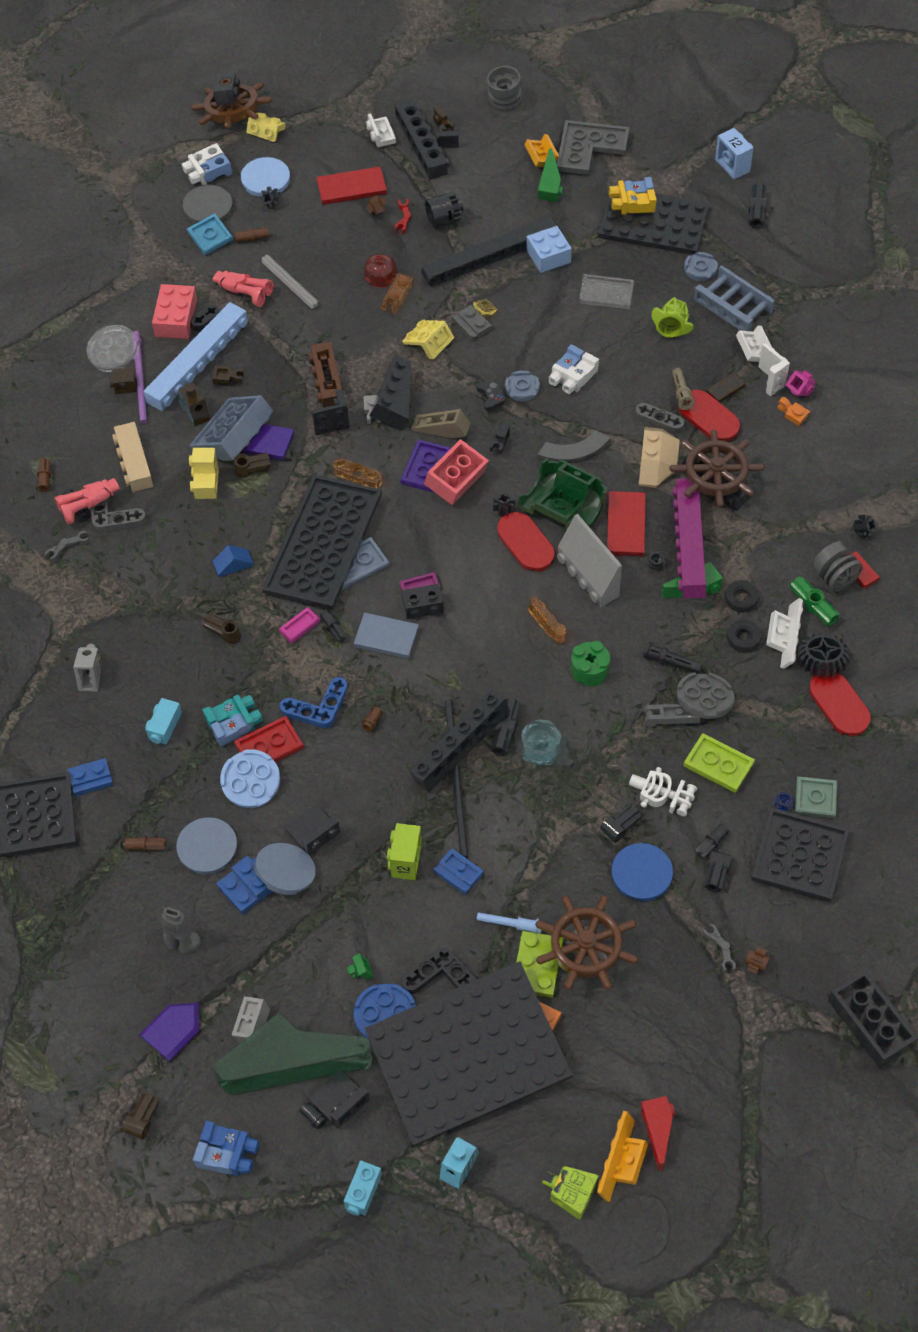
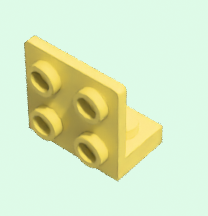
M421 320L406 335L402 342L406 345H421L428 358L435 359L454 339V336L445 321Z

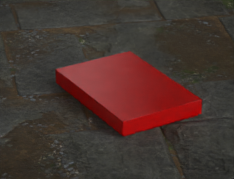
M286 716L234 741L239 753L244 750H259L268 754L274 762L304 749V744Z

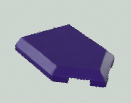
M199 1002L168 1005L139 1036L170 1062L199 1032Z

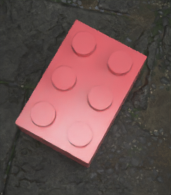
M161 284L152 321L155 337L189 339L192 327L191 318L194 316L197 304L195 286Z
M460 439L428 471L424 484L453 505L485 472L489 460Z

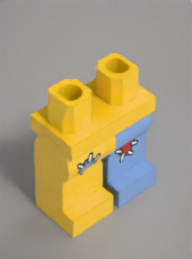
M644 177V181L623 182L621 180L618 181V186H610L609 197L613 198L611 201L612 210L621 209L622 214H627V212H655L656 196L651 177Z

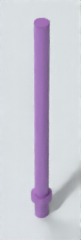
M134 331L132 346H134L139 416L140 423L146 424L147 414L143 392L144 379L141 355L142 340L140 339V333Z

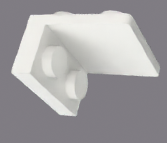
M764 343L761 347L759 368L769 375L766 393L772 396L786 386L790 363L785 357H782L772 347Z

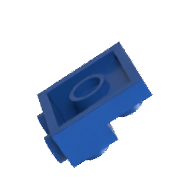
M246 856L234 865L232 872L216 883L220 891L241 914H244L272 892L256 876L254 869L256 858L251 860L249 856Z

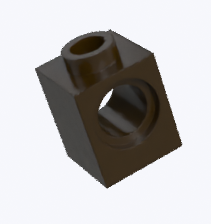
M133 367L112 370V377H109L110 387H114L115 394L136 392V379Z

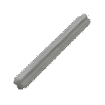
M269 255L262 257V263L311 309L318 307V300Z

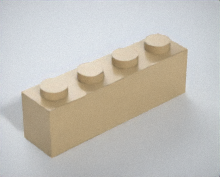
M135 422L115 426V434L112 436L114 444L119 445V448H116L118 458L123 459L120 462L122 471L127 472V475L124 476L126 485L131 486L132 492L153 487Z

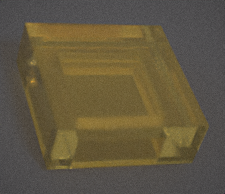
M488 299L474 301L473 307L482 316L493 315L497 311L496 307Z

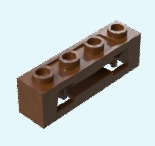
M331 342L310 345L311 352L308 353L310 363L314 364V366H311L312 375L317 378L314 379L315 389H319L317 393L318 402L322 403L323 408L334 406L335 391L342 389L332 344ZM329 365L332 384H328L326 390L322 367Z

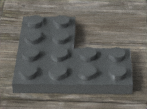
M565 120L557 160L558 171L589 175L593 151L625 155L629 127Z

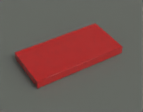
M381 167L316 177L322 205L387 194Z
M609 491L607 549L613 555L644 556L645 493Z

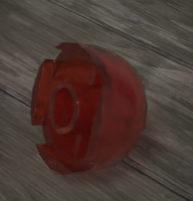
M383 253L370 256L364 265L365 280L370 282L371 286L379 288L389 286V283L392 281L394 283L397 278L395 261L389 255Z

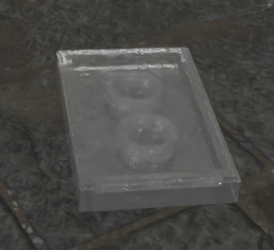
M584 274L579 303L630 309L634 280Z

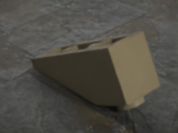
M457 409L416 415L411 429L416 432L446 438L466 437L471 423L462 410Z

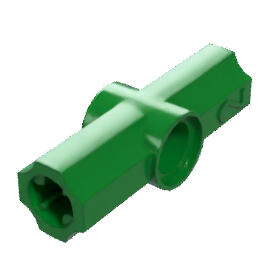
M797 577L790 584V589L805 603L806 610L810 613H815L826 626L833 625L839 619L840 614L824 599V593L821 590L814 589L803 577Z

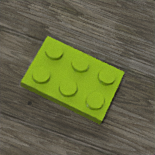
M702 733L684 761L683 766L736 793L754 765L755 759Z
M522 931L517 962L521 961L535 994L553 998L559 965L555 959L544 964L536 962L538 956L551 952V936ZM560 937L559 942L560 947H562L563 938Z

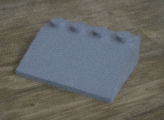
M262 395L228 398L189 447L191 449L215 448L217 459L233 461L241 450L249 444L250 439L259 432V428L269 420L273 410Z

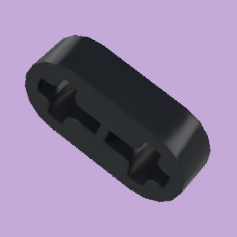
M209 305L191 318L193 330L202 331L219 313V308L215 305Z

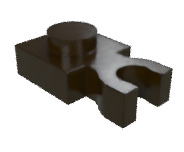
M215 365L212 382L215 384H230L231 381L242 384L244 369L232 370V366Z

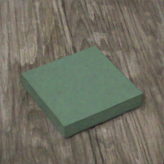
M797 776L795 814L835 819L837 780Z

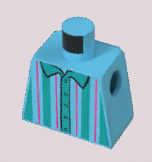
M457 1137L441 1164L440 1179L459 1189L479 1155L477 1148Z

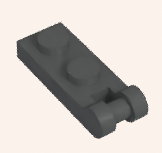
M680 704L646 705L643 708L644 715L646 716L645 725L648 727H653L656 724L700 723V717L687 712Z

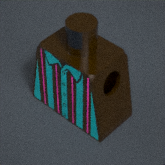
M188 383L178 390L179 405L194 427L210 420L205 398L196 385Z

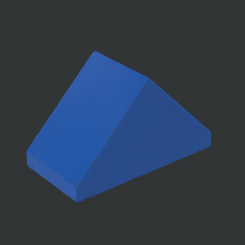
M227 545L213 560L219 577L254 566L248 549Z

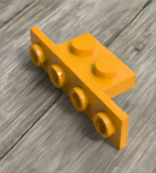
M623 1111L621 1119L618 1121L617 1132L611 1142V1151L604 1164L602 1179L598 1183L597 1193L606 1202H610L616 1182L636 1185L648 1147V1143L645 1140L630 1138L635 1120L627 1111Z

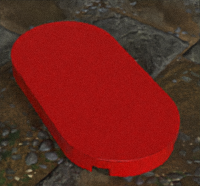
M691 390L694 405L688 410H682L679 407L680 414L710 439V432L715 429L718 432V440L726 442L733 440L738 435L740 427L738 418L708 393L701 390Z
M513 512L509 513L508 516L504 515L499 520L497 526L498 536L523 568L543 571L551 566L554 559V548L530 517L523 513Z
M815 674L811 679L809 692L837 732L843 735L848 734L849 736H858L864 733L870 723V712L845 677L836 674L834 677L828 675L827 678L825 676L818 678Z

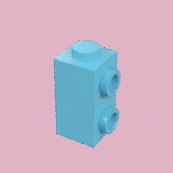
M161 698L159 704L155 705L151 720L147 721L145 727L150 741L156 744L162 743L167 745L182 714L180 703Z
M360 1160L344 1199V1206L347 1212L359 1216V1214L366 1215L382 1176L381 1168Z

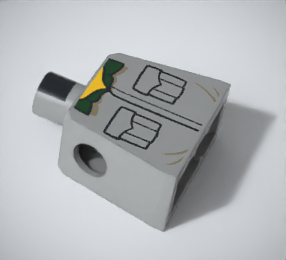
M88 644L86 647L78 648L73 666L79 691L98 692L101 673L99 650L96 645Z

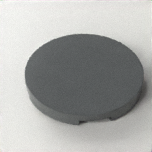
M204 185L191 190L183 200L184 214L195 224L214 213L221 222L231 214L232 198L225 189L219 186Z
M712 673L708 675L688 674L680 680L676 691L679 704L687 712L701 718H718L726 715L732 709L735 700L732 686L722 677Z

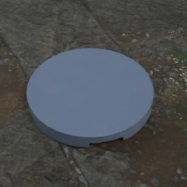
M209 817L197 819L189 823L179 834L176 848L179 860L185 867L197 874L209 875L226 868L234 856H236L238 845L235 832L226 822Z
M274 843L264 847L258 853L254 864L256 876L267 885V888L285 895H294L309 888L316 873L311 857L301 848L287 843Z

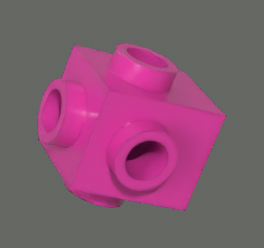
M795 370L786 386L797 397L800 395L807 397L814 390L816 381L812 379L813 375L809 372Z

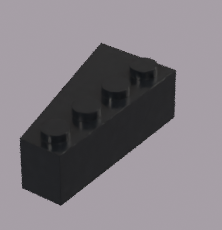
M395 354L387 368L369 415L400 431L409 419L411 361Z

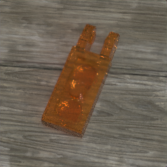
M398 273L383 299L381 309L386 310L389 304L392 303L391 312L396 313L406 298L414 282V277Z
M536 596L530 598L528 607L530 614L556 644H563L567 634L565 626L557 623L556 617L550 614L545 604Z

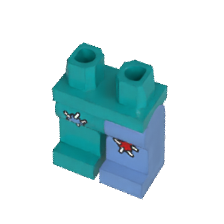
M239 695L233 696V699H228L216 707L210 708L209 706L202 709L204 717L220 747L246 735L248 732L255 731L254 725L263 721L258 709L248 713L247 710L255 707L250 695L241 699Z

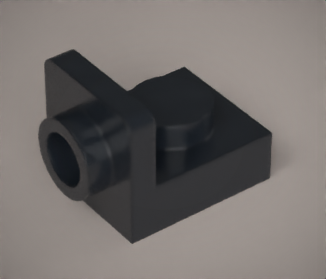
M439 125V131H436V139L439 141L440 147L459 148V131H443L442 125Z

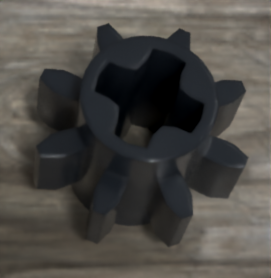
M269 186L266 190L261 191L262 197L260 200L264 202L263 206L269 204L270 208H272L274 203L280 204L279 197L281 195L278 194L277 188L272 190L271 186Z
M508 494L498 495L497 498H494L493 511H497L500 516H508L509 513L514 512L515 499H511Z
M858 515L859 520H854L853 523L855 533L858 534V537H871V532L876 530V521L871 515Z

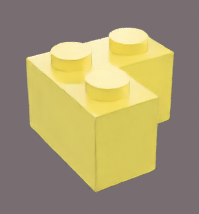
M193 448L192 455H189V466H192L191 475L194 477L193 481H190V491L194 492L195 499H217L219 468L215 448Z

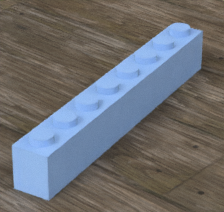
M229 302L143 391L146 403L160 411L170 406L172 401L178 396V390L186 384L192 383L194 378L204 370L205 366L210 361H213L215 356L225 348L226 344L235 338L236 334L246 326L248 322L246 310Z

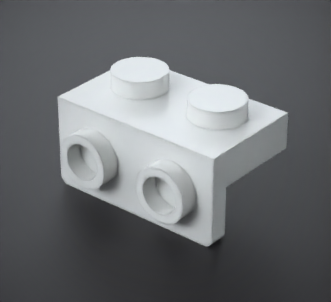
M368 114V121H366L367 130L371 131V139L375 141L377 147L396 143V138L387 116L373 120L372 115Z
M758 325L753 332L739 330L736 334L748 361L759 362L761 347L764 343L771 347L762 326Z

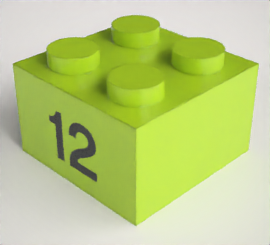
M396 823L395 831L392 830L390 836L391 849L388 848L387 852L388 870H391V878L416 881L422 846L421 826Z

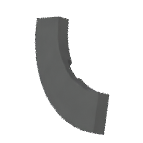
M594 430L589 437L575 444L557 445L545 442L538 453V458L542 460L548 458L549 461L559 462V459L571 461V463L582 461L588 456L599 453L610 442V437Z

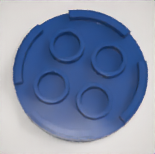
M645 843L632 844L622 849L616 855L612 864V880L617 890L624 896L642 901H651L659 898L668 890L673 877V867L669 857L658 847Z
M393 983L375 984L368 987L360 994L354 1006V1021L359 1033L369 1041L364 1028L416 1006L412 995L403 987Z

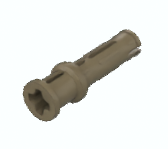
M675 368L672 371V376L677 389L676 398L679 400L678 405L682 410L691 409L694 405V399L691 397L692 392L686 385L683 370Z

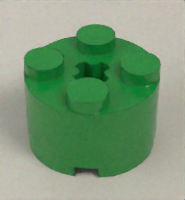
M599 641L584 642L575 646L571 658L572 677L578 683H584L585 686H597L603 683L609 673L610 654Z

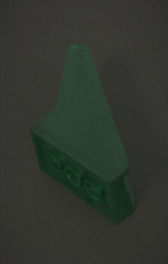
M279 1012L214 1064L212 1069L217 1083L226 1093L239 1095L332 1076L338 1070L347 1073L367 1069L372 1064V1056L369 1053L370 1042L365 1037L298 1031Z

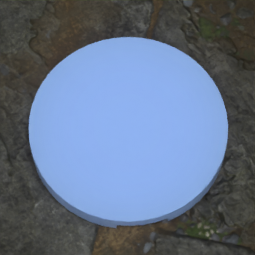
M270 157L258 158L249 162L243 168L241 182L248 193L262 197L261 191L266 190L269 186H271L272 190L277 188L279 193L284 191L290 182V172L287 165L278 159Z
M244 750L226 761L221 771L220 783L225 796L233 804L242 808H257L268 803L276 795L280 785V773L276 763L268 754L259 750Z

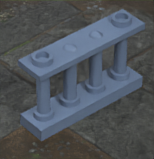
M722 265L719 267L718 279L708 288L699 284L695 288L694 293L695 301L741 331L751 332L753 318L763 309L771 314L775 302L770 296L764 294ZM723 283L731 287L721 297L713 293ZM736 292L744 296L734 306L726 302ZM750 300L758 305L747 315L739 311Z

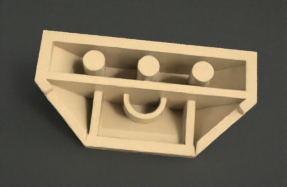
M645 427L639 486L657 488L663 481L675 473L671 472L669 467L677 465L680 440L664 429Z

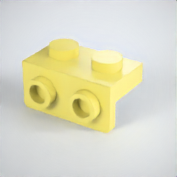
M257 113L258 119L256 120L249 117L247 133L275 142L277 133L285 130L286 123L281 122L279 118H269L264 113Z

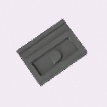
M472 304L459 311L457 315L451 316L452 321L471 341L492 330V325Z

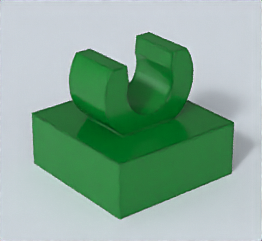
M360 953L353 956L355 964L347 967L349 975H352L354 979L360 976L365 980L373 978L374 975L368 959Z

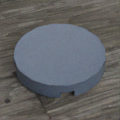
M697 252L695 255H689L685 260V274L695 281L710 280L717 273L718 263L708 253Z
M529 371L513 372L505 381L506 394L513 400L529 401L539 393V379Z

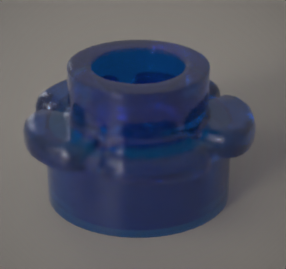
M781 792L774 798V805L779 810L786 811V809L790 810L793 807V798L787 792Z

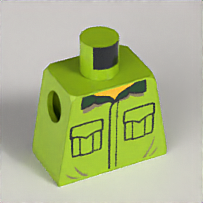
M564 1166L559 1176L547 1171L542 1184L553 1188L550 1198L552 1202L581 1220L598 1183V1175Z

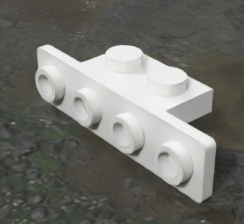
M800 598L789 605L788 616L776 610L771 613L766 645L782 652L780 665L782 669L792 665L796 660L795 651L798 644V631L801 626L800 616L803 611V600Z

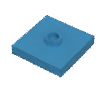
M215 213L187 228L188 234L204 255L233 240V236Z

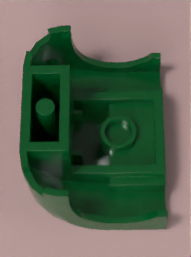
M547 458L542 461L538 477L530 491L525 495L521 494L519 496L517 507L532 515L539 511L543 515H547L559 523L565 524L564 531L568 529L572 519L577 514L591 528L602 510L608 488L602 484L603 480L566 461L559 459V462L549 461Z

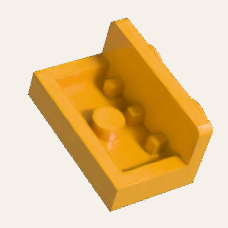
M544 134L541 141L527 139L524 144L536 167H544L549 148L553 150L556 161L559 157L548 134Z

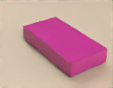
M307 607L280 627L279 632L292 644L320 623V618Z

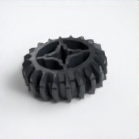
M822 633L818 636L813 634L812 637L807 636L805 640H802L798 648L797 659L800 667L804 668L805 672L810 671L811 675L816 674L818 678L820 676L827 678L828 675L834 677L836 674L841 675V672L846 670L850 661V649L843 642V639H837V636L832 637L830 634L823 635Z

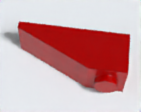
M667 1096L643 1101L640 1108L658 1171L663 1170L672 1117L675 1115L672 1102H668Z

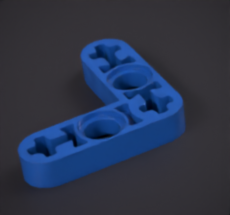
M342 677L332 679L320 706L293 698L283 699L280 703L281 714L287 718L320 728H329L334 723L348 690L346 680ZM339 685H342V687H339V689H338V691H337L338 695L335 694V693H336V687H338ZM330 699L337 701V704L334 706H329L326 703ZM289 705H292V708L286 710L285 707H289ZM304 710H311L312 714L306 717L302 715V712ZM325 716H328V719H325V721H322V718H324Z

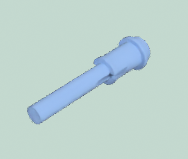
M479 912L477 914V921L516 927V930L533 932L534 934L542 933V930L535 926V923L540 919L531 920L521 917L513 919Z

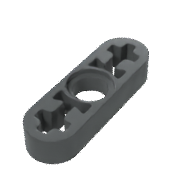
M640 403L636 406L635 416L638 420L674 434L683 431L684 420L682 417L647 403ZM662 416L664 420L658 421L655 417Z

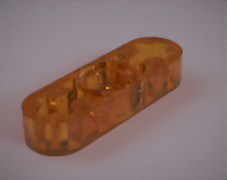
M344 458L336 459L333 463L334 473L337 476L372 488H378L382 484V475L375 469ZM361 471L362 474L360 476L353 475V472Z

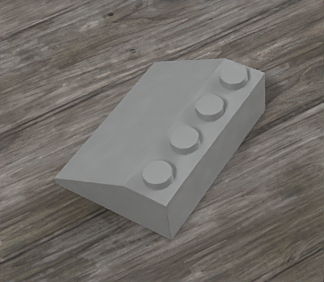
M578 514L575 515L558 545L557 558L561 564L568 568L572 577L575 576L580 587L589 593L591 600L600 607H603L619 597L622 565Z

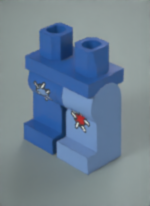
M206 1121L200 1137L201 1142L198 1143L193 1158L196 1168L232 1174L237 1177L239 1173L250 1174L253 1161L244 1157L246 1152L252 1154L258 1152L259 1141L249 1137L247 1132L228 1129Z

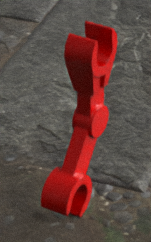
M407 198L406 204H401L400 199L398 201V207L403 211L404 217L395 225V232L397 233V230L401 228L402 235L406 233L407 223L411 220V214L408 210L409 200Z

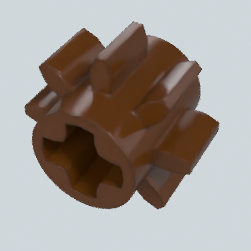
M376 195L368 200L369 205L366 207L369 213L374 212L377 215L386 210L384 205L388 203L385 197L380 198L379 195Z
M759 946L756 950L750 949L745 963L749 965L748 971L755 974L759 970L765 971L770 957L766 956L767 950Z

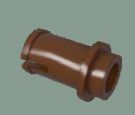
M376 706L372 707L366 719L362 720V728L368 732L375 730L376 723L383 715V711Z

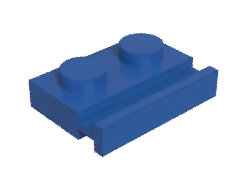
M106 758L67 769L70 772L74 796L113 786Z
M452 848L439 862V865L433 869L436 875L464 895L484 874L482 869Z

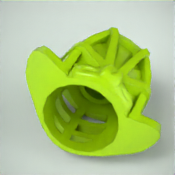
M675 297L668 301L661 309L656 307L652 311V319L656 329L664 337L672 338L685 335L694 328L692 323L687 322L689 314L686 302H682Z

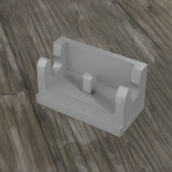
M244 996L232 1032V1037H235L240 1044L244 1045L246 1041L252 1047L258 1048L270 1012V1008L264 999Z

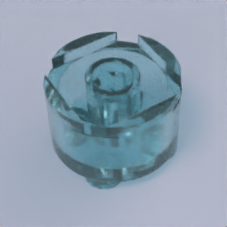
M538 719L529 725L527 724L521 734V751L524 760L535 765L553 764L560 753V731L555 727V724L548 720Z

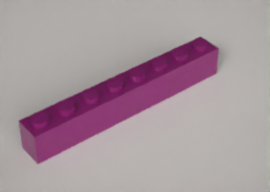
M687 478L676 479V486H673V497H677V499H674V510H678V512H674L675 523H679V525H675L676 537L679 536V539H676V550H680V552H677V563H681V566H678V577H682V579L678 580L679 591H683V598H705L706 581L700 495L697 490L690 497H686L684 492L691 484Z

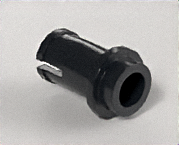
M310 1102L303 1104L299 1110V1113L311 1122V1127L320 1129L327 1121L325 1114H320Z

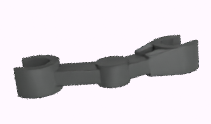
M81 531L75 537L61 539L57 546L45 552L46 559L54 555L50 558L51 562L54 563L58 560L61 552L70 545L78 543L87 545L89 538L82 539L83 537H88L87 532Z
M710 923L709 928L713 933H708L703 929V936L720 947L723 955L722 972H726L725 965L728 964L732 966V972L734 973L736 964L731 959L730 944L721 937L716 926Z

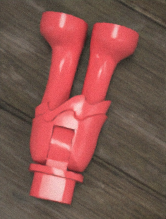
M217 271L213 277V282L218 283L225 290L236 294L244 293L250 295L253 304L257 307L263 306L265 295L270 296L274 289L273 281L252 278L249 274Z
M114 478L108 481L104 479L84 485V489L58 495L54 499L67 524L70 525L75 522L74 514L77 511L86 507L88 509L95 507L97 504L108 499L110 495L113 496V492L120 490V487Z

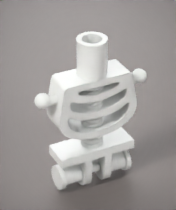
M657 767L656 771H650L647 779L632 775L629 786L642 790L640 794V800L643 801L641 802L642 807H646L647 804L652 807H660L668 798H671L673 801L669 812L673 813L676 805L680 807L676 811L677 814L681 816L687 815L686 811L692 805L690 801H693L695 798L696 786L688 784L687 791H684L685 781L681 780L677 791H671V778L668 774L661 773L662 769L660 767ZM663 782L666 783L667 788L662 787Z

